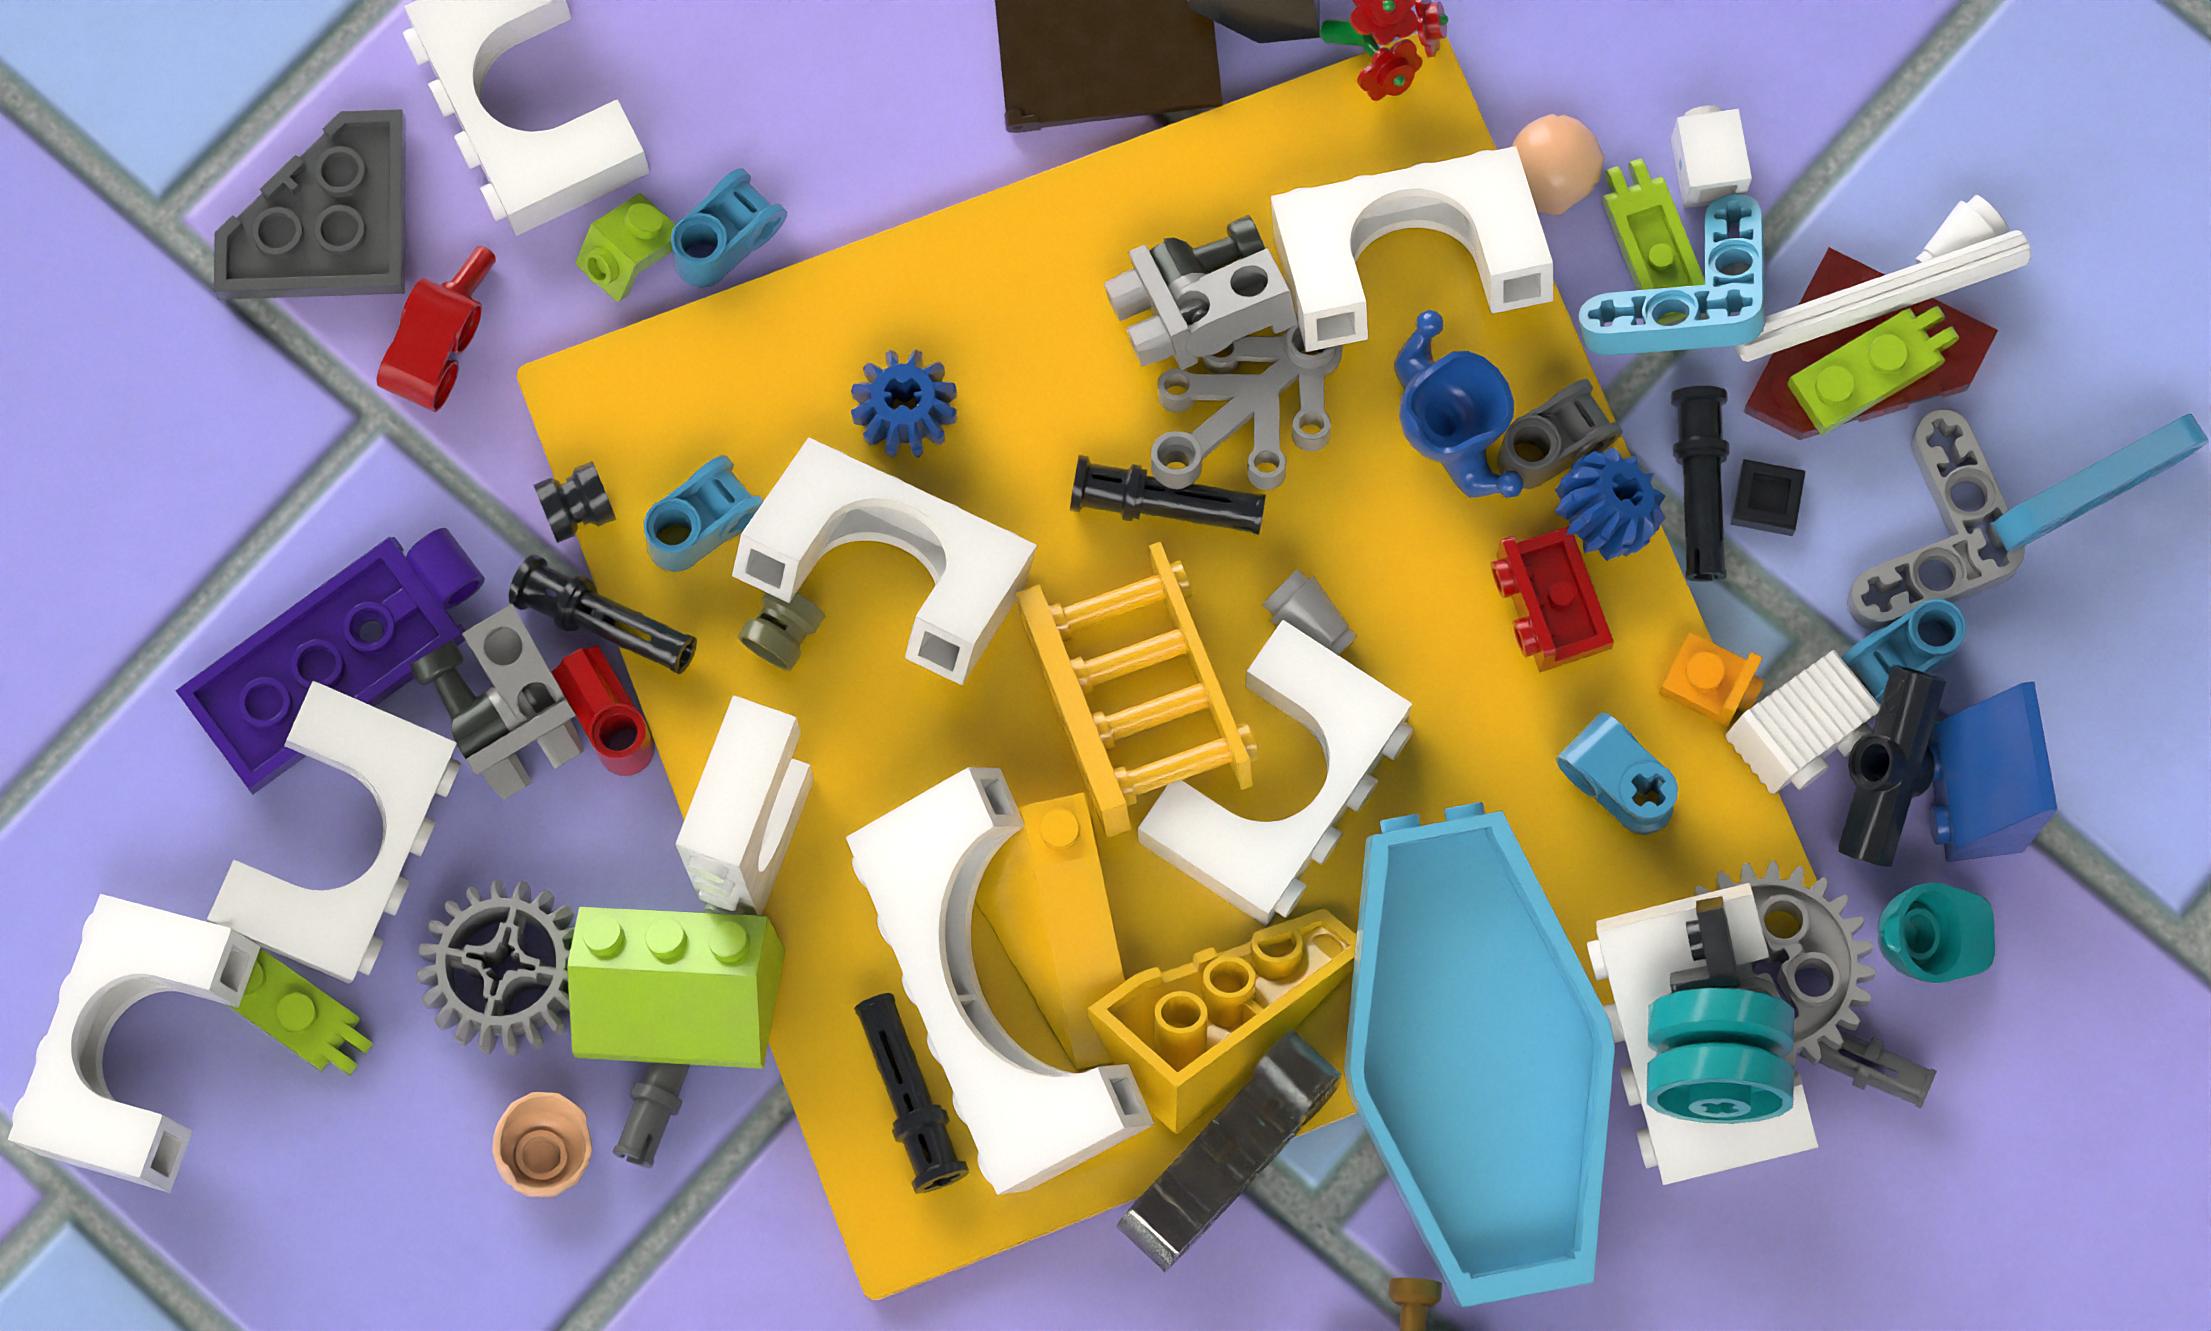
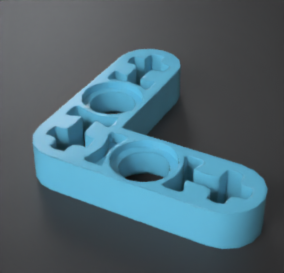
M1731 194L1718 198L1707 208L1705 214V285L1604 293L1587 300L1580 308L1578 315L1584 345L1591 352L1611 356L1737 346L1758 338L1765 327L1764 228L1759 203L1743 194ZM1739 223L1740 238L1729 239L1728 230L1730 224ZM1735 262L1751 266L1748 271L1735 276L1719 272L1722 267ZM1672 312H1679L1688 316L1685 321L1673 326H1663L1656 322L1659 317ZM1740 312V315L1733 317L1730 316V313ZM1707 313L1708 319L1701 320L1700 314ZM1643 318L1644 325H1637L1636 319ZM1613 322L1612 326L1604 327V323Z

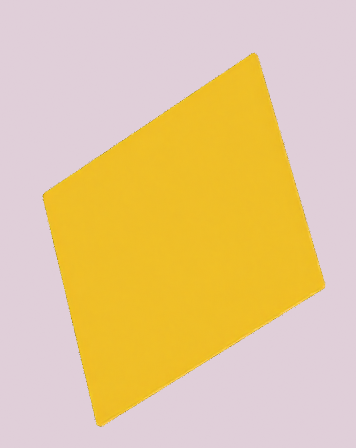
M1418 33L1400 39L1411 40L1417 47L1416 53L1423 60L1422 66L1415 72L1412 84L1400 95L1391 96L1387 94L1381 100L1373 101L1368 96L1367 91L1361 89L1357 83V78L1366 66L1372 64L1371 57L1365 52L526 363L517 371L519 386L554 478L560 481L561 485L567 483L565 478L572 475L574 468L593 461L616 517V520L599 527L591 523L584 525L583 521L577 523L578 530L576 536L598 594L697 639L694 657L687 669L681 674L674 673L670 668L632 651L623 649L618 645L684 821L733 695L797 717L801 735L792 758L810 764L814 781L762 916H768L785 949L768 1043L864 1295L869 1300H882L1357 1114L1348 1094L1344 1073L1353 980L1352 970L1225 1099L1178 1134H1175L1148 1110L1154 1122L1153 1126L1031 1190L997 1195L994 1186L987 1181L978 1164L979 1151L968 1125L960 1119L952 1101L953 1089L943 1066L934 1058L927 1043L928 1030L917 1005L909 999L902 984L903 971L892 946L884 940L877 924L878 912L868 889L859 881L852 865L854 856L846 839L852 833L968 767L1000 768L1017 807L1085 792L1125 981L1138 972L1158 966L1160 972H1164L1193 962V953L1210 947H1214L1216 953L1242 945L1250 942L1253 933L1322 908L1327 909L1357 935L1366 838L1382 833L1380 821L1419 814L1421 826L1446 821L1444 809L1483 802L1485 814L1499 811L1504 813L1603 1008L1604 1005L1614 1003L1615 1000L1609 978L1596 980L1587 942L1598 940L1596 921L1694 897V890L1698 885L1710 892L1717 891L1715 879L1720 871H1723L1734 884L1740 882L1741 869L1744 863L1750 864L1757 879L1765 878L1770 862L1776 861L1780 879L1789 881L1793 871L1798 866H1801L1804 871L1803 886L1811 889L1817 882L1779 792L1776 794L1768 792L1766 784L1760 782L1758 774L1751 771L1750 764L1743 761L1742 754L1735 752L1734 745L1727 742L1726 733L1744 712L1737 709L1729 726L1726 727L1659 693L1689 632L1712 642L1662 525L1660 524L1659 530L1649 538L1650 542L1637 553L1632 552L1627 557L1621 555L1608 561L1603 558L1598 550L1585 553L1582 539L1577 534H1574L1614 644L1610 650L1539 673L1534 656L1524 657L1519 649L1512 622L1519 619L1512 597L1503 599L1500 596L1493 578L1491 562L1498 560L1496 555L1501 539L1514 536L1516 543L1570 526L1567 519L1555 513L1561 500L1555 489L1559 486L1561 479L1571 470V467L1546 481L1541 486L1532 489H1522L1521 493L1516 497L1507 498L1498 493L1471 498L1462 493L1441 463L1422 456L1412 448L1403 434L1399 421V409L1404 389L1395 373L1394 362L1401 348L1417 329V317L1427 310L1437 311L1442 316L1444 325L1442 332L1434 336L1431 341V353L1434 362L1453 351H1470L1485 357L1502 373L1509 384L1514 399V414L1509 426L1516 419L1546 403L1562 389L1582 379H1588L1593 386L1591 396L1610 423L1616 422L1554 279L1553 301L1491 314L1475 260L1460 241L1446 233L1428 228H1405L1384 234L1371 242L1361 252L1355 263L1366 299L1368 339L1343 344L1340 364L1332 373L1324 376V412L1327 413L1331 421L1328 444L1318 451H1305L1300 449L1293 441V419L1301 411L1299 380L1297 379L1279 394L1280 450L1286 458V475L1281 485L1274 489L1263 490L1255 487L1248 479V457L1254 450V416L1202 460V471L1194 484L1258 495L1266 494L1259 535L1236 529L1196 524L1140 514L1139 519L1126 521L1122 519L1121 513L1088 507H1083L1080 512L1070 511L1079 455L1089 456L1090 462L1094 464L1129 469L1132 464L1142 465V469H1148L1147 476H1153L1151 470V449L1158 437L1172 431L1191 434L1229 402L1195 400L1194 404L1183 412H1170L1160 405L1158 401V381L1160 376L1170 369L1180 368L1174 356L1143 367L1141 366L1129 341L1126 328L1153 317V314L1148 309L1123 321H1119L1110 305L1104 287L1105 282L1133 269L1128 252L1145 244L1150 251L1153 247L1163 243L1164 239L1174 237L1187 242L1192 248H1196L1228 237L1227 225L1249 215L1260 234L1265 249L1268 248L1286 282L1273 235L1271 196L1289 193L1298 188H1314L1348 181L1361 175L1372 176L1411 168L1420 163H1436L1470 156L1483 150H1497L1447 36L1444 39H1440L1439 51H1436L1435 57L1430 58L1427 57L1425 47L1420 43ZM1400 40L1394 41L1388 45L1381 46L1380 48L1386 47L1390 49L1395 43H1397ZM1271 326L1244 337H1282L1287 330L1275 334ZM917 349L923 356V369L939 361L945 368L942 382H951L956 385L957 397L948 404L956 408L957 420L954 424L941 425L945 433V441L941 445L932 443L924 437L922 439L923 454L919 458L913 456L909 443H902L899 453L892 458L886 454V438L870 446L864 441L863 436L867 426L853 423L851 410L860 403L852 398L851 389L856 383H869L863 369L867 362L876 364L884 370L887 368L886 353L889 350L896 352L899 364H907L909 355ZM1223 349L1213 355L1223 358L1232 353L1227 349ZM1303 350V351L1301 352V353H1304V354H1307V355H1317V354H1320V352H1318L1317 350L1309 351V352H1306V350ZM1197 357V364L1183 369L1191 374H1214L1204 366L1203 357ZM1240 361L1239 366L1229 374H1262L1274 363ZM1172 386L1167 389V392L1172 395H1182L1187 390L1182 386ZM897 397L893 400L894 410L901 405L907 406L910 410L916 407L915 397L906 403ZM1312 424L1301 428L1307 434H1317L1322 430L1320 427ZM1507 430L1493 444L1486 448L1487 463L1491 471L1499 475L1501 474L1497 467V456ZM1622 435L1603 451L1605 452L1614 447L1623 459L1631 457ZM811 438L1037 544L1023 590L1040 584L1048 606L1060 603L1061 607L1065 608L1152 577L1153 571L1149 545L1161 541L1169 563L1180 560L1185 569L1192 590V596L1185 599L1191 617L1236 726L1245 722L1248 724L1259 753V759L1250 762L1253 780L1252 787L1240 789L1230 763L1182 779V781L1229 812L1244 819L1272 822L1294 816L1315 800L1327 779L1325 756L1313 734L1301 723L1246 688L1247 670L1277 628L1276 625L1269 621L1273 615L1262 604L1297 569L1308 579L1313 575L1349 625V628L1357 635L1338 656L1412 703L1407 724L1413 727L1414 731L1394 761L1384 755L1372 772L1371 776L1379 780L1362 809L1358 813L1351 808L1346 810L1335 827L1343 832V835L1325 863L1321 865L1312 860L1299 879L1307 887L1291 913L1286 918L1276 913L1269 925L1265 927L1138 843V827L1167 785L1136 796L1137 803L1127 806L1131 830L1106 838L1023 626L1017 600L964 684L960 685L905 659L915 617L936 586L928 569L909 552L891 544L869 540L844 543L832 548L818 560L797 591V593L815 604L824 613L825 619L816 633L805 636L800 644L802 653L792 670L787 671L753 653L737 637L747 620L757 618L763 609L761 598L765 594V591L732 576L741 534L722 543L699 560L693 567L684 571L671 572L661 569L656 565L648 553L644 534V520L648 510L655 503L661 501L687 482L703 465L722 455H726L734 464L732 473L752 497L760 496L765 501L806 440ZM1520 443L1514 446L1516 454L1523 460L1537 462L1544 459L1542 451L1536 445ZM1172 462L1166 467L1170 469H1183L1187 466L1180 462ZM1267 462L1261 463L1256 467L1261 472L1266 473L1277 469L1274 464ZM671 525L664 528L659 533L657 539L667 545H678L684 542L691 532L683 526ZM1164 600L1073 631L1071 632L1072 639L1064 641L1063 644L1070 660L1081 657L1083 662L1173 631L1175 627ZM620 621L615 622L616 627L644 640H651L650 635ZM1182 654L1092 686L1093 693L1084 697L1091 715L1102 711L1105 716L1195 685L1197 681L1186 654ZM1208 708L1115 740V748L1106 750L1113 769L1124 766L1126 771H1130L1220 738ZM1601 712L1607 713L1619 721L1646 751L1664 767L1669 769L1676 779L1678 793L1676 803L1673 806L1672 817L1667 825L1657 833L1643 835L1633 833L1625 828L1622 823L1593 797L1588 796L1576 787L1556 763L1555 758ZM1652 790L1645 796L1636 792L1634 802L1639 806L1648 801L1656 804L1659 795ZM974 901L971 919L973 962L983 995L999 1024L1023 1050L1046 1065L1078 1074L1092 1070L1088 1069L1079 1072L1075 1070L1038 1008L1034 997L1017 969L1014 968L986 917L983 916ZM1772 912L1764 918L1766 929L1777 938L1787 939L1799 933L1797 921L1786 912ZM884 993H892L894 995L896 1008L911 1047L915 1052L934 1105H941L942 1109L947 1111L950 1122L945 1126L958 1161H966L970 1172L967 1176L951 1185L927 1193L917 1194L913 1189L911 1182L916 1178L904 1144L896 1142L892 1133L894 1129L892 1123L897 1120V1116L878 1071L859 1016L856 1015L854 1010L855 1006L862 1001Z

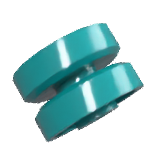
M1703 988L1665 995L1648 1005V1047L1657 1053L1658 1056L1647 1063V1105L1656 1112L1687 1121L1737 1124L1771 1119L1781 1116L1793 1108L1794 1067L1783 1057L1793 1051L1794 1009L1784 1000L1765 993L1741 989Z

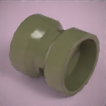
M765 592L761 598L763 609L757 618L747 620L737 637L742 644L762 659L783 670L790 671L802 654L800 644L806 635L816 633L825 619V615L815 604L797 592L790 603Z

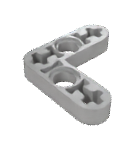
M1940 409L1925 415L1918 424L1911 443L1914 458L1951 537L1869 568L1857 577L1849 591L1847 605L1853 619L1864 628L1879 630L1880 628L1887 627L1920 603L1930 599H1943L1953 603L2002 584L2014 575L2024 559L2025 546L2014 552H2008L2002 561L2001 567H1998L1993 559L1983 561L1979 554L1984 549L1986 540L1980 527L1971 534H1968L1966 528L1977 527L1991 516L1997 520L2009 511V508L1971 426L1963 416L1955 411ZM1934 428H1938L1943 436L1954 434L1956 437L1950 448V455L1955 466H1959L1965 460L1970 465L1958 467L1946 477L1940 475V472H1945L1950 462L1941 446L1930 448L1927 443L1934 433ZM1965 481L1976 484L1984 493V507L1974 512L1962 511L1952 502L1951 488L1957 483ZM1991 522L1986 533L1995 548L2002 547L2004 545L1992 528L1993 522ZM1936 560L1943 562L1952 571V586L1947 590L1939 592L1926 588L1920 581L1919 567L1927 561ZM1898 573H1905L1907 591L1894 595L1886 606V612H1881L1876 604L1869 606L1864 604L1863 600L1870 590V585H1875L1879 593H1885L1898 588L1902 581V577ZM1909 593L1916 602H1909Z

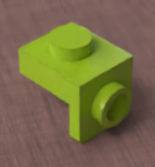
M639 193L591 223L576 259V264L593 283L600 286L609 296L619 302L629 295L637 274L673 252L671 235L676 224L644 195Z

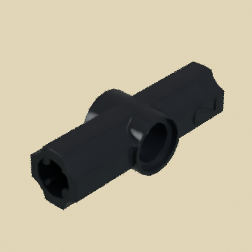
M1892 664L1873 731L1862 736L1854 744L1849 755V773L1856 785V789L1842 832L1838 852L1875 865L1892 866L1911 799L1922 795L1930 787L1934 779L1936 766L1934 755L1928 747V742L1947 682L1944 678L1909 667Z

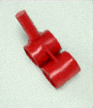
M477 246L451 282H444L439 285L426 278H422L415 284L405 302L401 313L400 325L394 340L381 361L376 379L378 387L433 412L441 409L454 387L459 370V362L450 358L449 355L451 351L458 355L464 352L473 339L481 319L482 304L473 300L471 296L496 262V257L490 249L484 246Z

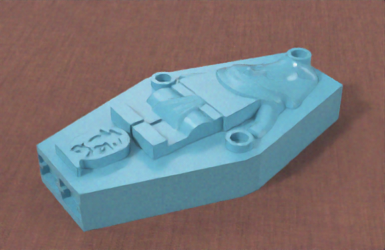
M1483 802L1444 809L1445 822L1424 826L1420 824L1419 814L1380 821L1382 833L1366 838L1344 1063L1349 1097L1454 1303L1463 1308L1594 1282L1615 1053L1610 1020L1504 813L1499 811L1485 814Z

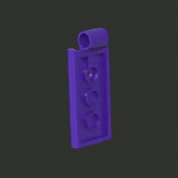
M447 528L436 529L421 538L408 551L406 557L402 553L404 551L403 547L395 537L386 538L175 690L252 795L306 757V755L284 745L312 681L375 707L415 678L408 665L452 639L457 647L465 641L462 633L466 630L461 624H456L447 612V609L458 606L474 595L483 585L485 577ZM368 621H377L383 625L381 637L373 642H367L360 638V629Z

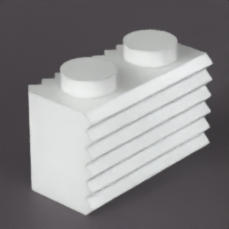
M1832 650L1819 661L1813 663L1808 669L1785 683L1781 688L1775 690L1751 709H1748L1726 733L1727 742L1734 745L1735 752L1742 754L1743 761L1750 764L1751 771L1758 774L1760 782L1766 784L1768 792L1776 794L1791 782L1800 791L1829 768L1824 758L1837 749L1845 758L1848 757L1854 744L1862 736L1872 733L1873 730L1869 725L1877 717L1880 705L1836 651Z

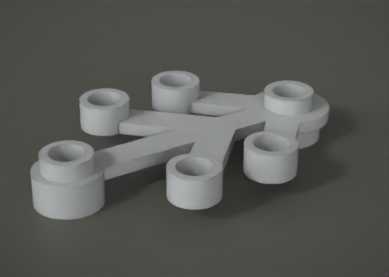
M1299 325L1290 327L1282 337H1242L1234 340L1225 348L1232 353L1227 357L1221 358L1214 355L1203 357L1204 366L1214 374H1191L1186 370L1170 369L1164 372L1158 381V401L1164 409L1170 412L1186 411L1194 404L1195 400L1229 402L1191 434L1172 431L1156 439L1151 449V470L1155 479L1171 489H1182L1191 485L1201 474L1202 460L1254 416V450L1248 457V479L1255 487L1263 490L1274 489L1281 485L1286 475V458L1280 450L1279 394L1297 379L1299 380L1301 411L1293 419V441L1300 449L1305 451H1318L1324 448L1330 440L1331 429L1330 418L1324 412V376L1332 373L1340 364L1342 345L1318 349L1317 351L1320 354L1317 355L1301 353L1305 350ZM1240 361L1274 363L1262 374H1229L1239 366ZM1172 386H1182L1187 392L1182 395H1172L1167 392V389ZM1312 424L1320 427L1322 430L1317 434H1307L1301 428ZM1172 462H1180L1187 467L1183 469H1170L1166 466ZM1267 462L1274 464L1277 469L1266 473L1261 472L1256 467L1261 463Z

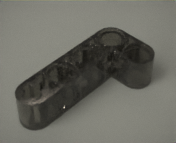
M1293 1029L1288 1031L1260 1060L1252 1072V1079L1129 1208L1116 1227L1164 1272L1168 1271L1327 1103L1338 1089L1342 1074Z

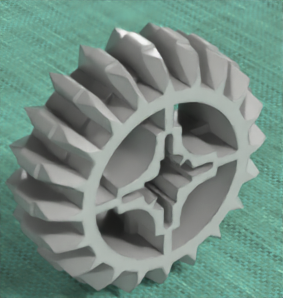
M494 880L490 887L491 899L483 901L476 887H469L466 890V897L471 903L470 907L461 911L457 903L449 900L445 903L444 908L453 921L448 926L436 920L429 922L427 928L431 934L440 940L439 945L431 943L420 944L418 954L423 959L436 964L417 970L416 978L420 984L435 986L428 990L421 999L427 1009L443 1007L435 1018V1023L441 1030H446L459 1023L454 1036L458 1044L466 1046L480 1032L478 1045L479 1050L483 1054L490 1055L495 1049L498 1037H502L505 1051L508 1055L512 1056L517 1055L520 1048L518 1036L526 1034L534 1049H539L544 1046V1041L538 1029L548 1023L552 1031L557 1035H562L566 1031V1027L557 1014L561 1009L570 1014L567 964L575 927L567 928V926L574 918V913L568 905L559 907L551 912L555 897L548 890H543L530 904L531 888L527 882L523 881L518 882L515 886L512 898H507V892L502 881ZM505 921V923H500L496 936L489 943L482 946L466 945L462 949L467 940L481 928L495 922ZM526 923L540 928L552 939L556 951V967L543 965L540 959L525 955L527 939L524 936V929ZM511 954V957L518 966V970L506 971L503 980L498 979L492 968L487 969L485 967H492L493 964L503 965L507 955ZM455 968L467 970L470 976L484 980L483 998L486 1000L483 1014L469 1008L459 999L454 980ZM545 986L548 987L544 995L529 1008L516 1014L504 1016L505 1012H510L514 998L520 992L528 989L544 990Z

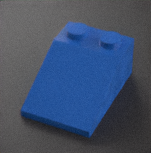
M2035 681L2020 683L1934 724L1928 747L1934 755L1936 766L1932 782L1937 806L1930 807L1929 821L1935 845L1944 844L1946 861L1954 862L2023 853L2058 810Z

